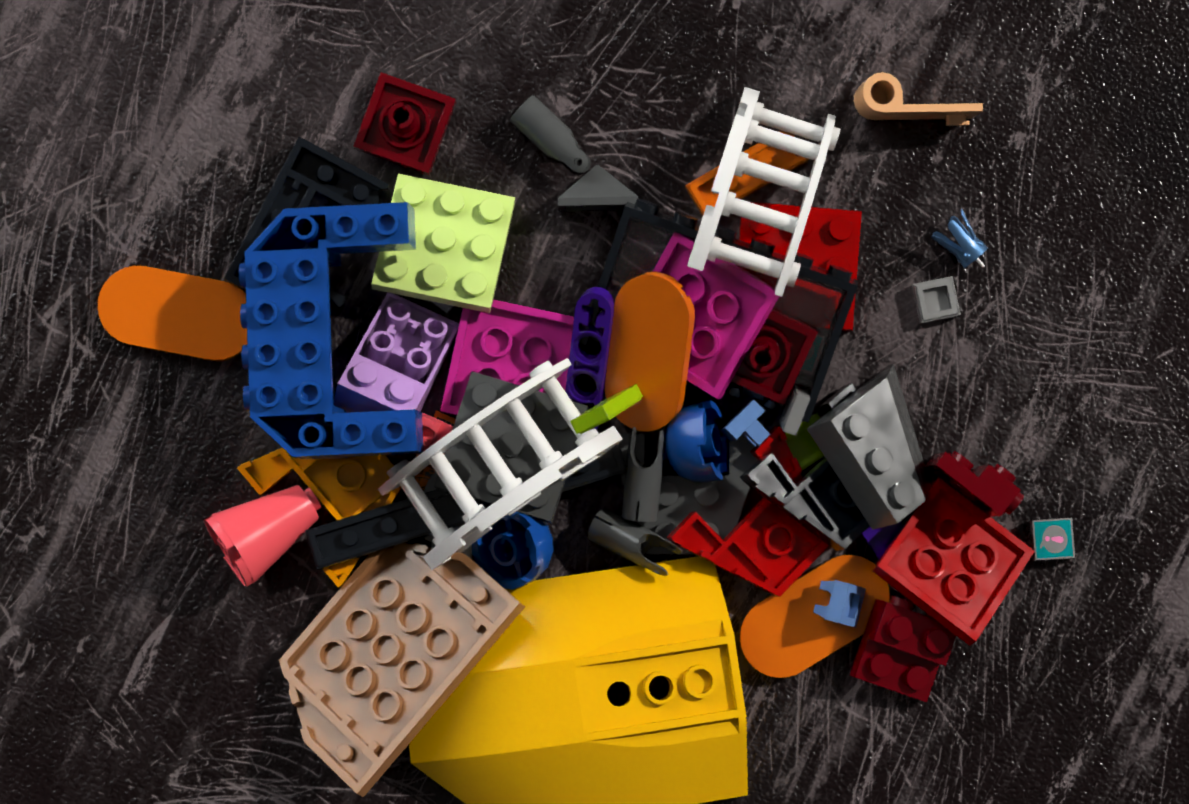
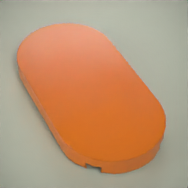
M129 266L111 275L99 293L98 315L103 327L112 337L125 344L210 361H226L242 352L243 345H248L247 328H242L240 320L241 304H246V293L232 283L147 266Z
M647 272L632 278L619 290L614 303V316L605 378L606 399L635 384L638 385L643 395L641 397L642 400L615 417L631 429L636 427L637 431L644 432L655 431L664 427L682 409L695 321V310L690 296H686L685 292L681 289L683 286L675 278L661 272Z
M841 555L831 558L799 577L780 597L771 594L755 604L747 612L740 631L742 653L749 664L762 674L775 678L797 675L864 634L875 599L889 603L888 583L872 571L875 564L868 559L855 555ZM838 580L866 588L856 628L825 620V618L813 612L815 604L829 605L831 594L828 591L819 589L821 581Z

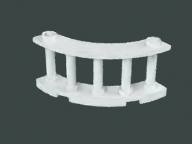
M745 87L711 192L719 195L715 207L706 205L687 266L703 271L706 260L715 262V259H719L778 278L774 294L782 297L786 285L790 287L795 285L801 267L800 263L794 262L813 203L828 150L834 151L841 128L834 126L835 115L828 114L824 127L765 109L763 108V103L757 102L760 91ZM758 124H762V125H765V126H768V127H771V128H775V129H778V130H781V131H784V132H787V133H790V134H793V135H796V136H800V137H803V138H806V139H809V140L818 142V144H815V143H812V142H809V141H805V140H802V139H799V138H796V137H793V136H790V135H787V134H784V133H780V132H777V131H774V130H771V129H768V128H765V127H762V126H758ZM753 141L814 160L810 177L748 158V153L742 152L744 143L752 145ZM742 174H746L805 193L798 217L735 198L736 193L729 191L733 176L742 177ZM731 213L792 233L784 261L780 262L721 243L722 238L714 236L720 216L729 217Z
M568 358L552 366L550 361L539 365L529 373L530 380L466 420L411 462H408L407 459L403 460L387 471L390 479L378 489L383 496L401 486L435 537L432 542L436 547L423 556L431 570L451 560V556L454 553H462L492 530L491 526L507 514L509 516L539 497L542 494V490L559 479L563 481L602 457L623 439L614 426L600 434L595 428L582 434H576L570 421L581 414L557 380L572 365ZM542 388L577 437L575 443L578 447L564 456L560 451L555 452L521 402V400ZM505 410L508 411L541 460L539 466L542 470L525 482L520 477H514L481 428V426ZM465 437L469 438L502 487L499 491L503 497L486 509L483 504L478 505L444 455L446 451ZM430 464L464 513L462 519L465 524L456 531L453 527L448 528L414 478Z

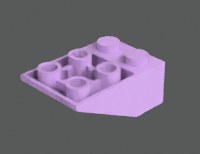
M387 293L337 383L334 406L346 410V413L413 409L421 411L455 339L459 323L393 293Z

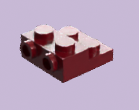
M956 451L952 454L947 452L935 454L927 463L926 469L937 478L942 479L990 517L1001 516L1005 513L1010 515L1024 498V495L1020 493L1021 489L1013 484L1016 477L999 464H996L994 467L989 464L978 466L971 472L974 465Z
M891 596L889 603L875 599L850 676L927 702L939 665H947L956 635L929 614L922 615L914 612L915 604L913 602L896 596Z

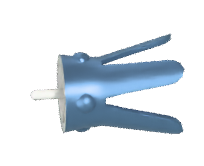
M961 209V216L969 232L956 216H951L948 223V228L959 245L937 231L932 233L931 238L954 254L963 268H966L975 260L984 268V263L978 257L988 247L976 237L963 209Z

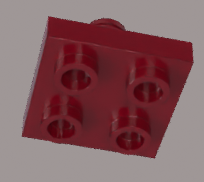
M380 72L353 147L361 152L429 176L457 101L455 98Z
M772 309L731 382L784 405L817 336L818 330Z

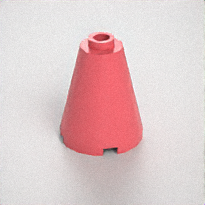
M295 485L211 514L208 518L204 519V524L215 545H219L225 555L223 558L244 586L248 587L254 584L305 533V530H308L319 519L317 510L321 508V504L309 487L303 490L299 485Z

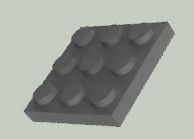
M472 371L453 430L520 385ZM536 391L521 400L555 452L560 451L564 456L576 448L577 444L575 441L577 437L547 393ZM573 402L580 414L588 410L587 405ZM507 410L481 426L515 478L520 477L525 482L542 470L539 466L541 460ZM465 437L445 452V457L475 501L492 505L503 497L499 491L502 487L468 437ZM437 475L434 487L449 492ZM559 479L542 490V494L517 512L552 524L566 479L563 481Z

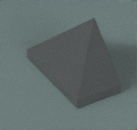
M595 165L558 197V212L623 211L627 202L635 204L638 196L602 167Z

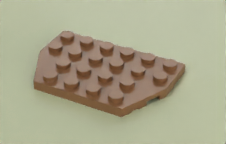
M404 543L369 554L279 659L283 676L289 682L288 692L292 705L296 706L302 725L300 731L304 743L357 795L364 797L525 608L521 602L464 553H454L451 556V560L434 570H431L423 558L433 549L426 545Z

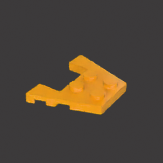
M280 448L237 467L260 496H263L294 470L336 520L394 503L402 490L400 486L383 496L378 490L390 479L387 471L395 466L386 455L348 457V459H300L292 457L284 448ZM360 557L324 568L323 571L340 588L348 579Z

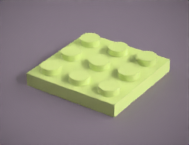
M398 173L391 203L408 202L414 208L416 250L379 252L371 283L372 289L490 313L515 206V197Z

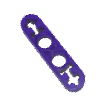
M601 287L587 289L577 301L569 361L572 365L568 368L565 389L571 401L580 404L589 403L587 405L588 410L604 400L606 369L614 316L615 299L608 290ZM593 299L599 300V307L605 310H602L598 315L596 325H589L592 321L593 309L586 305H589ZM585 336L595 337L601 344V352L596 355L587 354L581 347V338ZM580 374L592 376L596 382V390L593 392L582 391L576 384V377Z

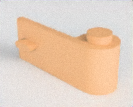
M884 72L876 73L869 77L858 87L854 95V104L858 113L871 120L946 119V126H968L970 121L966 119H972L983 112V103L903 104V91L900 82L893 75Z

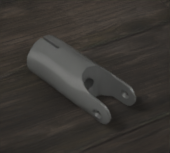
M534 95L529 97L512 115L510 122L547 157L564 162L571 170L578 173H584L589 170L591 160L579 148L572 130ZM582 160V164L578 166V161Z
M633 427L628 445L621 518L636 521L638 517L639 522H656L658 519L665 449L664 431H660L657 458L653 464L646 465L641 463L635 454L636 427Z
M606 508L601 509L596 514V518L594 517L588 531V539L591 542L665 577L668 575V572L660 565L645 558L644 554L653 547H664L674 553H682V549L677 544L631 520L621 518V515Z

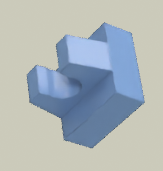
M754 399L748 402L720 430L731 442L737 440L742 435L753 447L759 446L770 435L757 420L765 410Z
M838 580L821 581L819 589L828 591L831 594L829 605L815 604L813 612L825 618V620L856 628L866 588Z

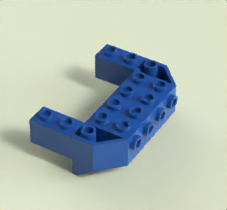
M408 202L283 209L245 251V263H240L239 265L240 285L242 288H246V304H241L240 320L242 328H247L248 345L242 346L241 352L244 370L248 369L249 386H244L243 388L244 409L246 411L250 410V418L292 457L300 459H348V457L421 454L424 452L422 412L413 409L346 413V410L334 406L329 267L341 266V254L416 250L415 211Z

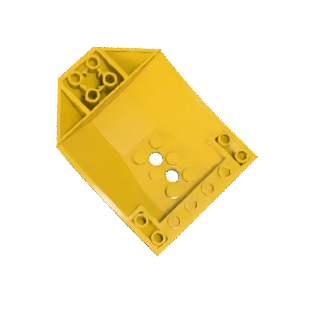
M696 556L656 562V564L668 572L666 577L640 565L540 579L513 590L506 589L525 608L408 744L410 763L465 804H700L747 796L746 710L735 636L716 566ZM661 675L669 683V692L663 699L656 700L649 692V684L654 677ZM615 682H623L630 691L628 701L622 706H614L607 697L608 688Z

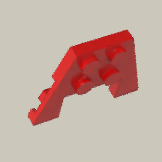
M775 426L769 432L770 435L759 446L754 447L750 453L757 460H760L764 455L773 453L796 484L803 478L801 474L802 469L797 458L793 457L788 447L784 431H782L780 426ZM765 497L724 539L697 512H691L667 536L671 542L776 597H780L829 546Z

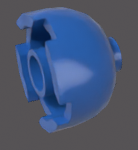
M712 400L683 406L681 411L665 427L663 460H668L672 469L679 476L692 482L723 480L721 473L728 472L729 442L726 436H720L715 419L722 418V414L717 404Z
M520 512L504 516L491 526L492 530L471 545L472 555L476 564L484 571H487L502 587L510 590L525 586L540 577L548 568L554 551L553 537L546 522Z

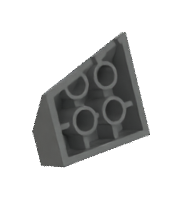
M891 364L807 428L872 530L899 523L926 501L931 487L894 364Z

